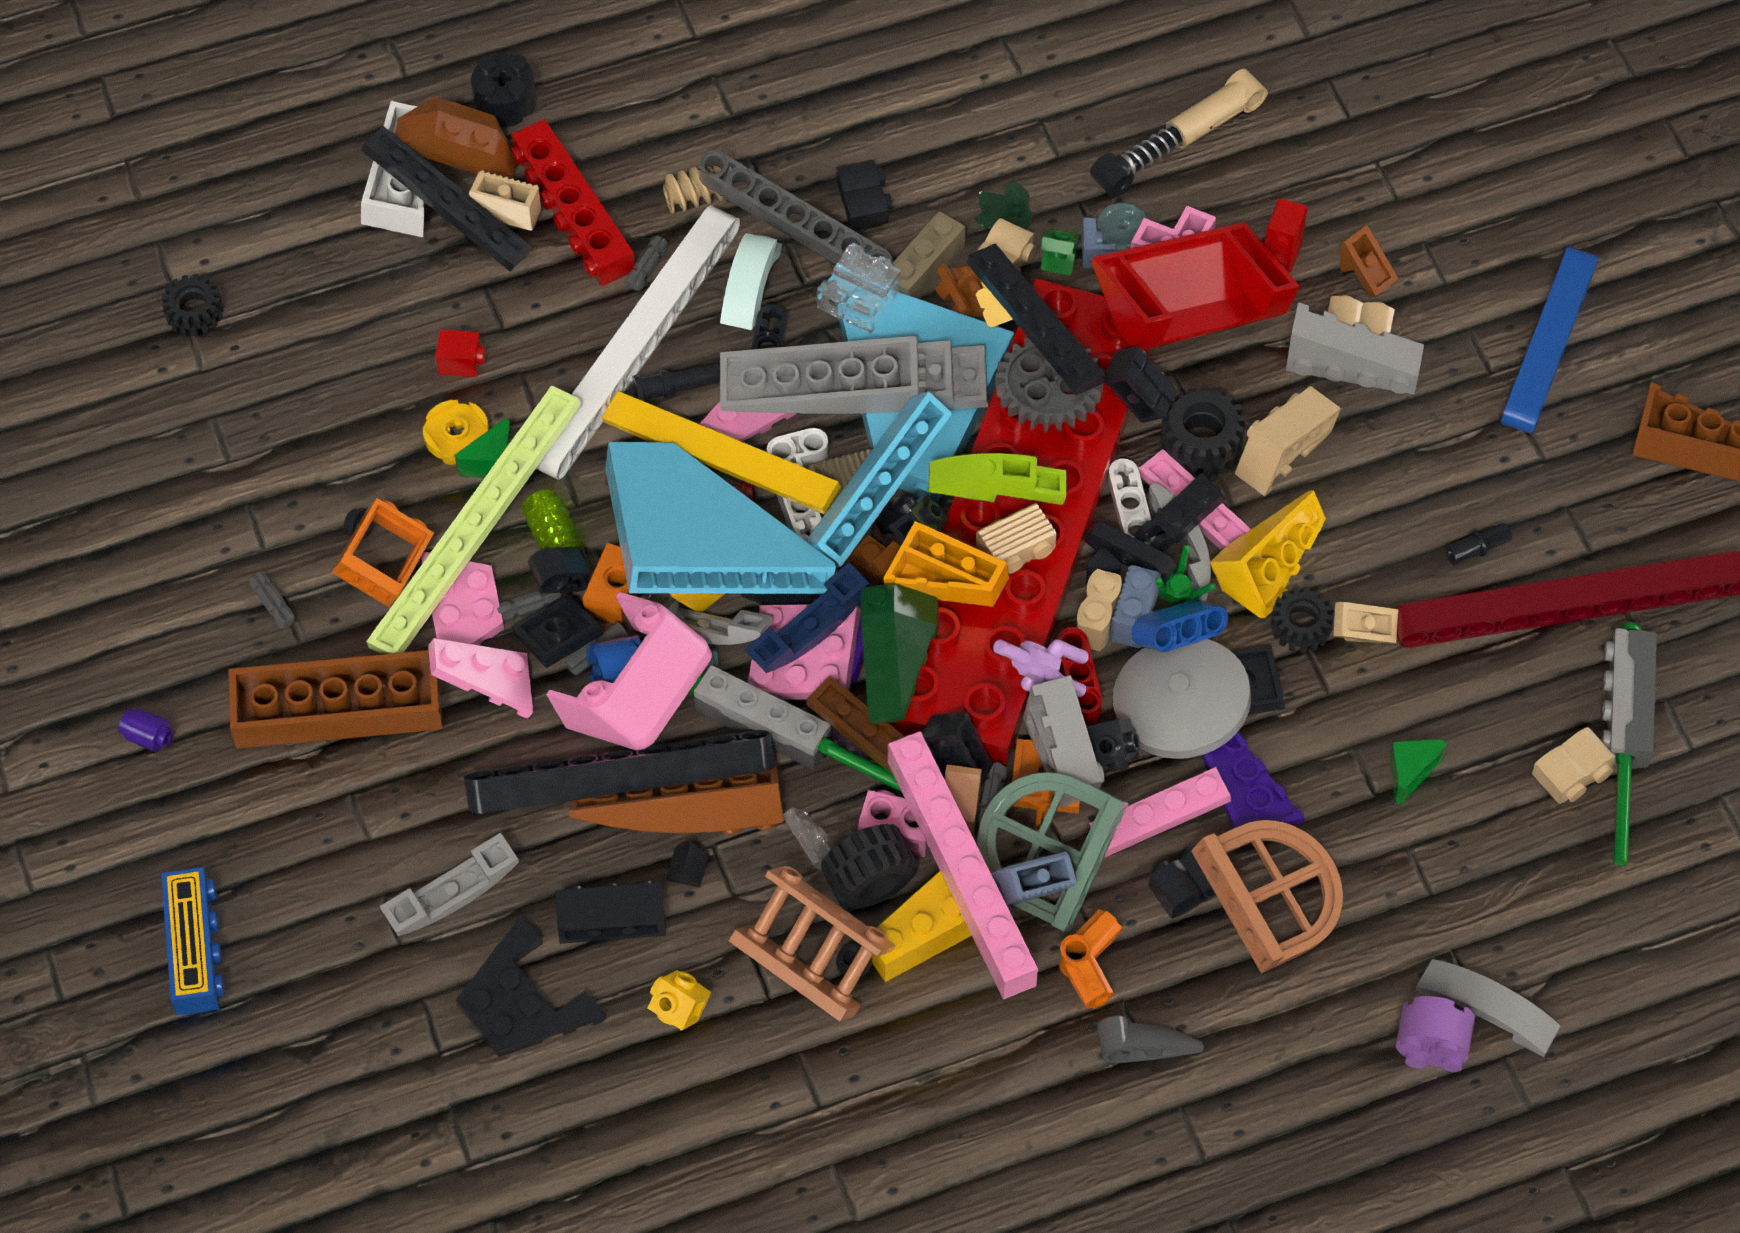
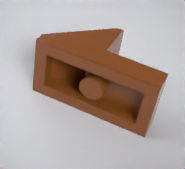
M1368 225L1362 226L1341 242V271L1354 270L1369 297L1377 296L1399 279Z
M868 535L851 552L847 558V564L850 562L859 573L874 584L884 585L883 578L898 553L900 546L895 541H892L885 547Z

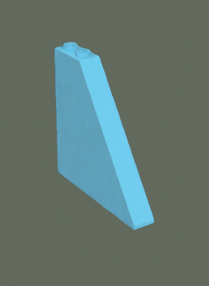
M834 270L832 274V292L844 342L916 336L917 343L950 340L952 348L984 345L986 352L987 399L989 401L996 387L995 378L996 373H998V363L1004 362V353L1009 352L1014 332L998 326H987L986 322ZM985 407L950 410L952 415L904 479L899 489L913 493L918 498L928 493L933 501L939 503L943 494L928 492L930 461L962 455ZM900 412L862 413L870 449L873 450Z
M608 442L605 470L629 593L824 594L827 591L823 584L835 574L836 569L835 563L677 444L660 442Z

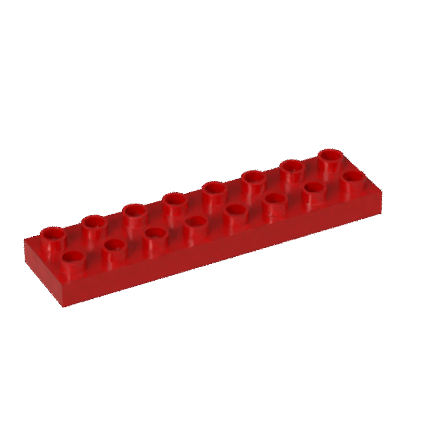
M1035 279L1033 289L1073 337L1080 341L1083 349L1089 348L1091 350L1090 357L1098 358V366L1105 374L1107 368L1110 367L1109 363L1113 354L1118 350L1130 348V345L1116 329L1105 297L1045 280ZM1019 326L1009 353L1013 352V344L1024 347V338L1027 336ZM1153 348L1144 350L1148 354V359L1150 358ZM1105 381L1103 383V391L1101 392V401L1096 403L1094 413L1087 412L1085 422L1075 418L1074 428H1071L1064 422L1062 423L1061 431L1056 429L1055 424H1050L1048 432H1044L1043 424L1040 423L1032 430L1030 420H1026L1021 425L1018 424L1019 414L1009 417L1008 407L1000 406L1001 397L996 396L995 387L971 454L1001 453L1037 457V466L1066 470V499L1063 505L1003 495H997L994 502L955 496L942 533L978 549L976 546V533L978 530L1037 503L1056 531V546L1047 557L1039 560L1036 558L1031 559L1029 562H1025L1018 571L1008 574L1009 579L993 607L938 600V631L935 639L930 641L926 652L928 655L925 666H921L917 676V688L905 720L888 722L903 736L907 737L920 731L922 733L931 715L968 712L992 763L1000 762L1003 766L1007 767L1023 722L1030 692L1022 688L1021 681L1025 676L1020 675L1018 670L1012 666V659L995 653L993 646L997 640H1003L1017 647H1020L1021 643L1025 641H1032L1048 648L1085 544L1083 536L1092 524L1108 478L1109 467L1114 461L1131 413L1130 409Z

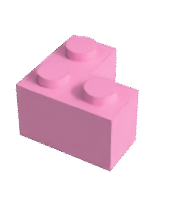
M1186 206L1174 229L1144 218L1131 241V248L1215 229L1216 217Z

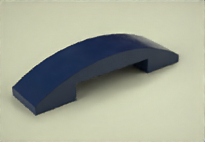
M850 562L823 584L827 590L824 594L777 633L770 627L744 649L765 673L795 661L816 647L834 632L861 602V588L871 587V585Z

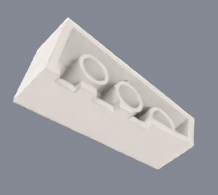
M391 101L384 127L394 134L397 118L417 106ZM373 161L361 201V224L423 237V200Z

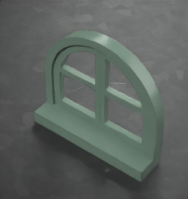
M1059 773L1027 775L1004 787L988 805L980 822L977 840L978 849L990 873L1003 869L997 852L999 827L1033 843L1025 862L1034 860L1040 847L1055 854L1066 851L1069 854L1070 860L1075 863L1073 870L1077 880L1076 885L1062 890L1056 905L1041 898H1034L1012 905L1051 923L1052 926L1062 931H1071L1129 803L1071 776ZM1039 791H1057L1039 831L1005 816L1013 804L1029 794ZM1064 794L1071 795L1099 809L1081 851L1046 836Z

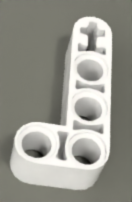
M809 428L773 438L767 445V452L777 457H787L784 459L809 469L808 466L810 464L829 460L828 437L821 429ZM777 495L788 528L806 541L809 536L805 532L809 531L811 534L822 519L820 512ZM798 510H804V511H806V512H804V513H797L796 511H798Z

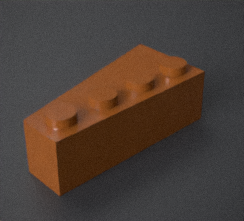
M1651 382L1632 455L1740 481V421L1736 420L1732 423L1723 419L1719 415V411L1709 407L1705 411L1688 403L1689 398L1678 393L1675 397L1661 391L1662 386Z

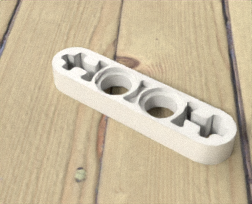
M1118 459L1109 467L1108 483L1120 531L1132 536L1128 529L1134 525L1142 526L1146 521L1151 520L1137 465L1129 459ZM1118 472H1124L1128 476L1127 487L1123 488V480L1121 475H1118ZM1132 497L1139 502V506L1134 509H1128L1122 505L1121 501ZM1156 536L1151 538L1150 541H1148L1146 544H1151V542L1154 541Z

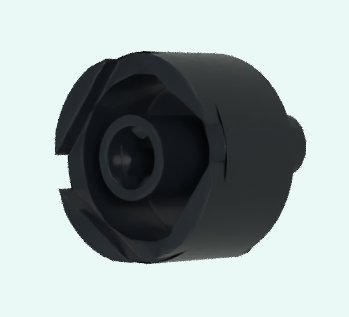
M511 54L485 55L479 58L471 76L475 109L494 115L500 127L514 126L523 122L522 118L529 112L531 115L537 103L534 75L530 65L527 63V59L522 55Z

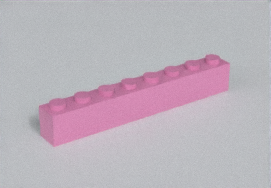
M921 731L889 743L888 764L1003 1000L1036 987L1038 968Z

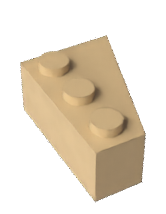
M1311 386L1300 394L1294 393L1286 404L1282 407L1276 406L1262 421L1256 420L1247 431L1249 438L1235 475L1263 496H1266L1272 490V483L1279 474L1286 477L1292 471V467L1289 464L1299 454L1306 457L1332 432L1341 408Z

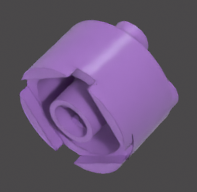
M1435 996L1415 997L1411 1005L1408 1004V1001L1404 1002L1396 1048L1399 1053L1406 1057V1065L1419 1069L1425 1068L1426 1065L1441 1067L1450 1072L1461 1071L1463 1064L1468 1060L1475 1020L1474 1013L1467 1007H1464V1012L1454 1008L1455 1001Z

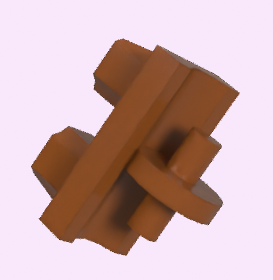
M942 264L937 270L941 280L935 287V290L943 300L954 301V305L949 310L969 317H984L983 312L985 309L980 308L975 295L981 289L982 281L969 266L949 268L947 264Z

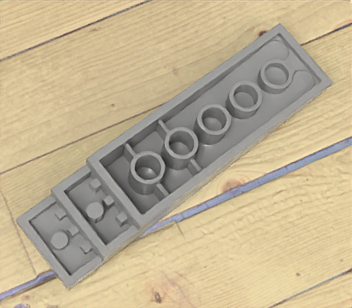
M916 336L720 352L721 411L801 414L900 412L912 396L928 391L949 410L988 407L986 352L984 345L952 348L950 340L917 343Z

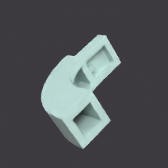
M748 233L743 236L730 270L723 301L721 324L752 330L756 325L769 271L781 255L782 243H777V239Z

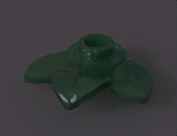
M1014 180L1009 182L1005 188L1004 195L980 191L979 207L982 213L977 215L975 218L976 222L982 227L991 230L994 224L1001 218L1023 229L1028 228L1032 222V213L1028 208V192Z

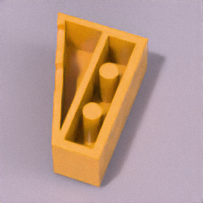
M915 521L883 579L884 584L896 583L937 597L938 600L993 607L1009 579L1007 562Z

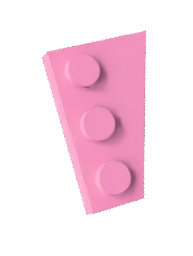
M719 402L701 421L700 425L744 442L759 432L763 434L769 431L774 423L783 418L787 420L796 415V413L721 411Z
M435 638L429 643L431 675L465 691L473 689L489 696V702L498 706L504 703L517 709V714L528 719L533 713L527 653Z

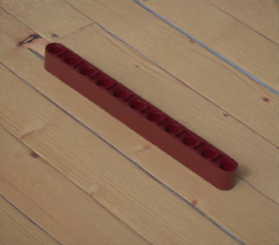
M1740 551L1403 604L1395 608L1398 609L1397 638L1400 646L1412 648L1740 595Z

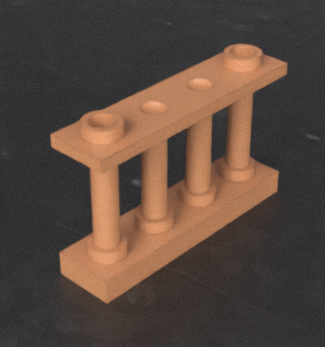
M788 866L768 870L765 877L777 885L757 923L735 929L729 942L841 1022L855 1017L861 1004L852 998L851 992L872 955L875 954L878 957L890 953L895 945L886 940L887 936L884 932L876 927L866 926L803 881L802 875L797 870ZM790 894L802 902L805 907L784 944L778 945L768 938L769 934L767 932ZM818 914L830 922L833 927L812 964L805 965L796 958L797 954L795 952L815 916ZM846 934L861 944V947L840 984L833 985L824 978L823 971Z

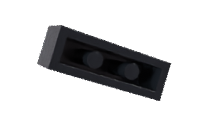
M643 880L632 885L606 883L600 887L593 888L569 886L564 890H556L557 930L560 944L666 936L662 882L654 883Z

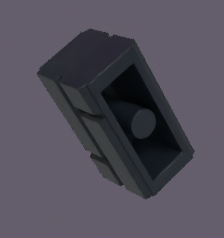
M1138 346L1115 352L1109 363L1110 367L1105 372V383L1140 422L1145 423L1165 417L1170 407L1169 403L1172 402L1177 391L1167 380L1166 374L1160 371L1148 359V354Z

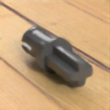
M615 622L603 632L602 636L569 656L565 660L568 670L574 675H579L594 663L587 664V646L628 636L623 626Z

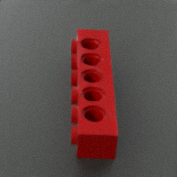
M543 119L512 133L513 147L510 150L514 156L515 164L523 166L528 183L539 187L542 205L546 210L551 209L554 213L553 218L560 232L565 231L569 236L570 247L575 255L580 254L584 259L583 264L588 275L591 278L595 276L601 287L628 275L631 270H635L633 268L635 265L634 252L547 121Z

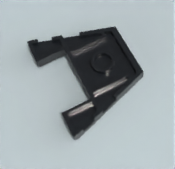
M523 915L518 918L456 999L457 1006L498 1057L543 1043L542 1039L560 1033L567 1035L576 1032V1028L591 1023L594 1026L606 1020L605 1013L586 991L555 1012L515 964L543 944L542 937Z

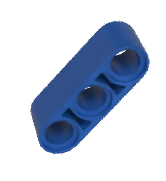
M1191 600L1139 617L1132 627V639L1140 646L1160 652H1168L1221 634L1226 628L1228 616L1226 610L1221 606L1200 600Z

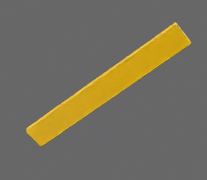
M617 391L601 417L604 423L649 442L675 443L704 465L822 514L827 512L841 488L836 480Z

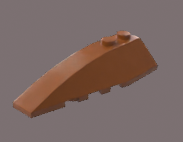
M775 762L773 769L765 772L625 792L626 795L619 796L617 793L570 800L569 805L570 818L610 827L647 832L700 833L722 831L723 834H735L741 832L742 828L756 827L760 830H766L776 827L778 823H783L777 762Z

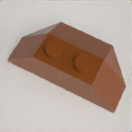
M435 96L397 118L394 135L421 157L477 175L483 170L484 173L490 172L491 175L496 174V176L501 175L502 178L514 179L515 161L510 150L511 146L494 115Z

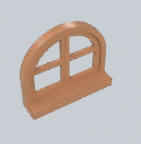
M1254 821L1219 836H1216L1215 833L1202 838L1192 849V854L1261 974L1312 950L1336 926L1343 904L1340 875L1328 852L1316 839L1305 831L1279 821ZM1262 841H1275L1290 846L1302 854L1309 861L1310 865L1282 877ZM1252 842L1274 881L1248 892L1226 853ZM1318 876L1323 895L1322 907L1317 920L1311 927L1290 888ZM1279 893L1282 894L1303 930V933L1280 944L1276 941L1256 904Z

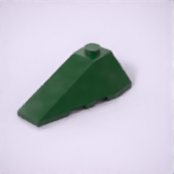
M896 583L861 588V625L869 723L874 725L905 720L917 688L916 679L922 665L925 666L928 655L926 652L930 641L935 639L938 631V599L932 595Z

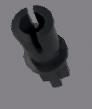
M1500 524L1481 533L1474 531L1466 539L1447 545L1445 547L1446 555L1454 566L1478 555L1483 557L1487 554L1488 550L1511 541L1512 533L1507 524Z

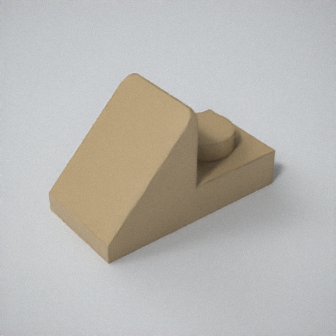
M1335 602L1333 636L1352 642L1396 643L1398 609L1349 602Z

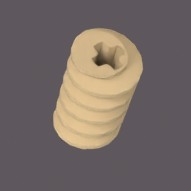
M710 166L706 168L712 174L721 171L717 166H713V170ZM696 167L690 168L689 177L683 170L678 171L677 180L670 173L665 176L663 191L671 215L675 214V204H679L683 211H687V201L691 200L695 208L699 207L700 197H703L708 205L711 204V195L715 192L701 183L699 170ZM715 193L719 201H723V197Z

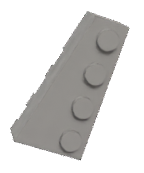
M1298 302L1286 371L1295 372L1303 376L1323 377L1335 382L1355 383L1367 388L1387 389L1399 394H1415L1424 344L1385 331L1377 335L1367 328L1368 325L1355 322L1351 326L1336 321L1337 315L1324 311L1321 316L1309 312L1308 305Z

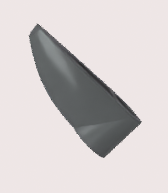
M1122 1016L1107 1017L1097 1024L1103 1060L1108 1063L1137 1062L1200 1053L1204 1048L1201 1041L1182 1032L1157 1025L1129 1023L1128 1019Z

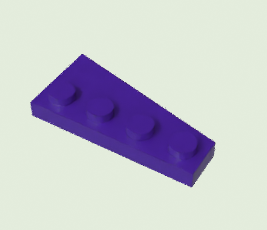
M1239 732L1218 749L1201 755L1207 770L1217 768L1231 795V802L1222 806L1232 829L1249 822L1261 820L1279 821L1293 826L1304 823L1305 816L1298 808H1294L1287 799V793L1280 784L1277 785L1266 772V766L1259 758L1256 759L1247 747L1248 743Z

